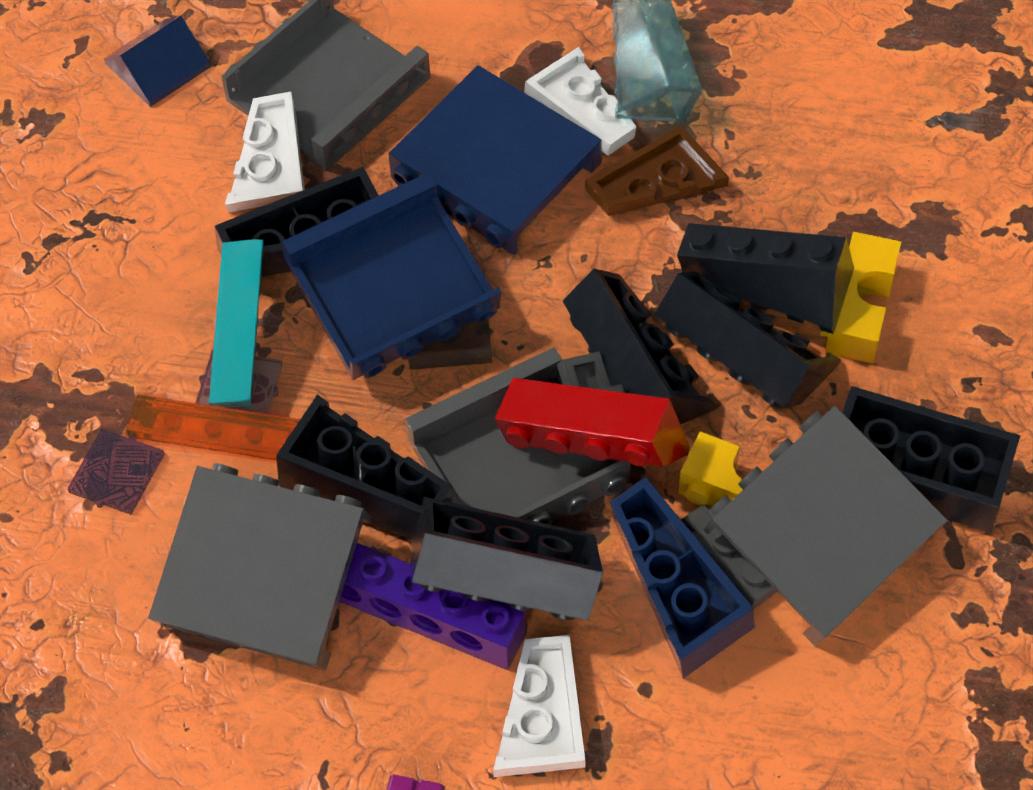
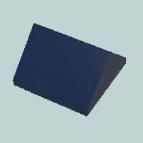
M182 16L164 19L104 58L105 64L150 107L211 67L210 61Z

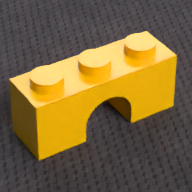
M853 232L849 249L854 270L834 334L822 330L820 332V336L828 337L825 354L830 352L835 356L874 364L886 307L869 304L861 297L869 294L890 296L901 241Z
M700 431L680 471L678 494L685 496L694 504L712 507L725 495L733 500L743 491L738 485L742 478L736 473L740 446Z

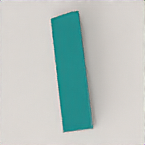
M253 239L222 243L209 405L250 408L252 405L264 252L263 240Z

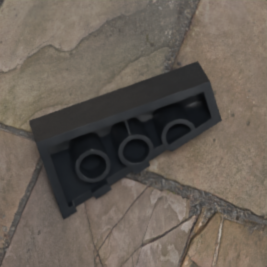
M688 223L677 253L683 272L696 271L737 297L749 301L754 308L763 311L770 308L785 313L789 320L801 324L804 321L819 325L820 330L831 334L835 332L854 270L847 238L838 236Z
M593 268L564 298L562 302L571 315L570 321L581 332L587 342L589 354L600 351L611 386L622 384L625 393L670 399L680 425L710 413L721 405L713 393L705 396L695 384L699 375L690 364L684 366L673 356L669 349L674 343L668 335L646 321L651 314L620 274Z
M698 272L678 273L654 315L665 322L664 328L668 332L682 339L687 338L696 344V351L700 355L711 361H719L730 369L728 373L732 378L746 385L752 384L763 392L761 397L770 405L777 408H787L802 404L840 363L841 359L830 352L825 357H821L809 350L807 347L811 341L797 332L793 335L789 332L778 331L773 328L774 318L764 312L750 307H746L743 310L739 307L742 303L741 298Z

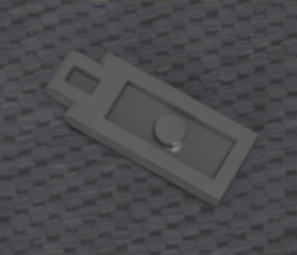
M700 505L682 518L681 521L754 610L777 591L717 528L709 534L704 531L712 517L707 513L709 509L704 505Z

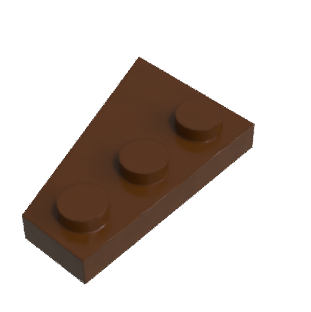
M679 126L586 179L585 190L602 210L610 216L728 186L729 176L682 126Z

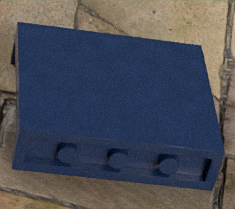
M477 65L388 153L391 178L400 186L430 172L437 183V197L445 211L453 216L457 223L465 228H472L477 231L492 246L496 248L502 247L515 255L518 252L517 236L582 168L593 173L601 164L602 139Z
M430 172L282 241L284 260L352 380L363 375L365 378L373 377L382 372L388 363L400 357L403 360L414 357L423 350L424 345L437 339L439 341H446L454 337L461 330V327L473 321L482 323L489 320L500 308L501 290L499 287L492 290L437 197V183Z

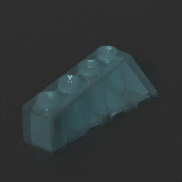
M614 0L612 4L613 40L616 41V51L613 57L614 66H617L614 90L618 96L615 118L686 121L703 90L671 0Z

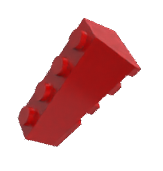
M512 378L495 417V421L506 442L521 449L534 447L548 449L556 454H566L568 452L587 455L596 460L608 458L627 461L636 466L648 464L661 467L688 456L690 446L668 398Z

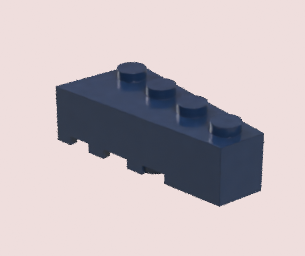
M646 477L610 501L615 525L684 679L755 628L753 607Z

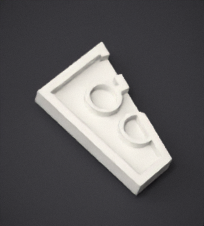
M577 47L525 81L524 93L602 139L601 151L609 156L635 137L636 125L615 96L607 94L601 85L602 78L595 69H589L584 62L585 55Z
M292 92L253 98L242 138L244 141L240 160L236 161L233 172L235 177L231 193L227 194L225 202L228 213L262 207L305 190L295 100Z
M570 635L525 639L513 686V695L502 731L503 736L493 768L494 777L585 768V753Z

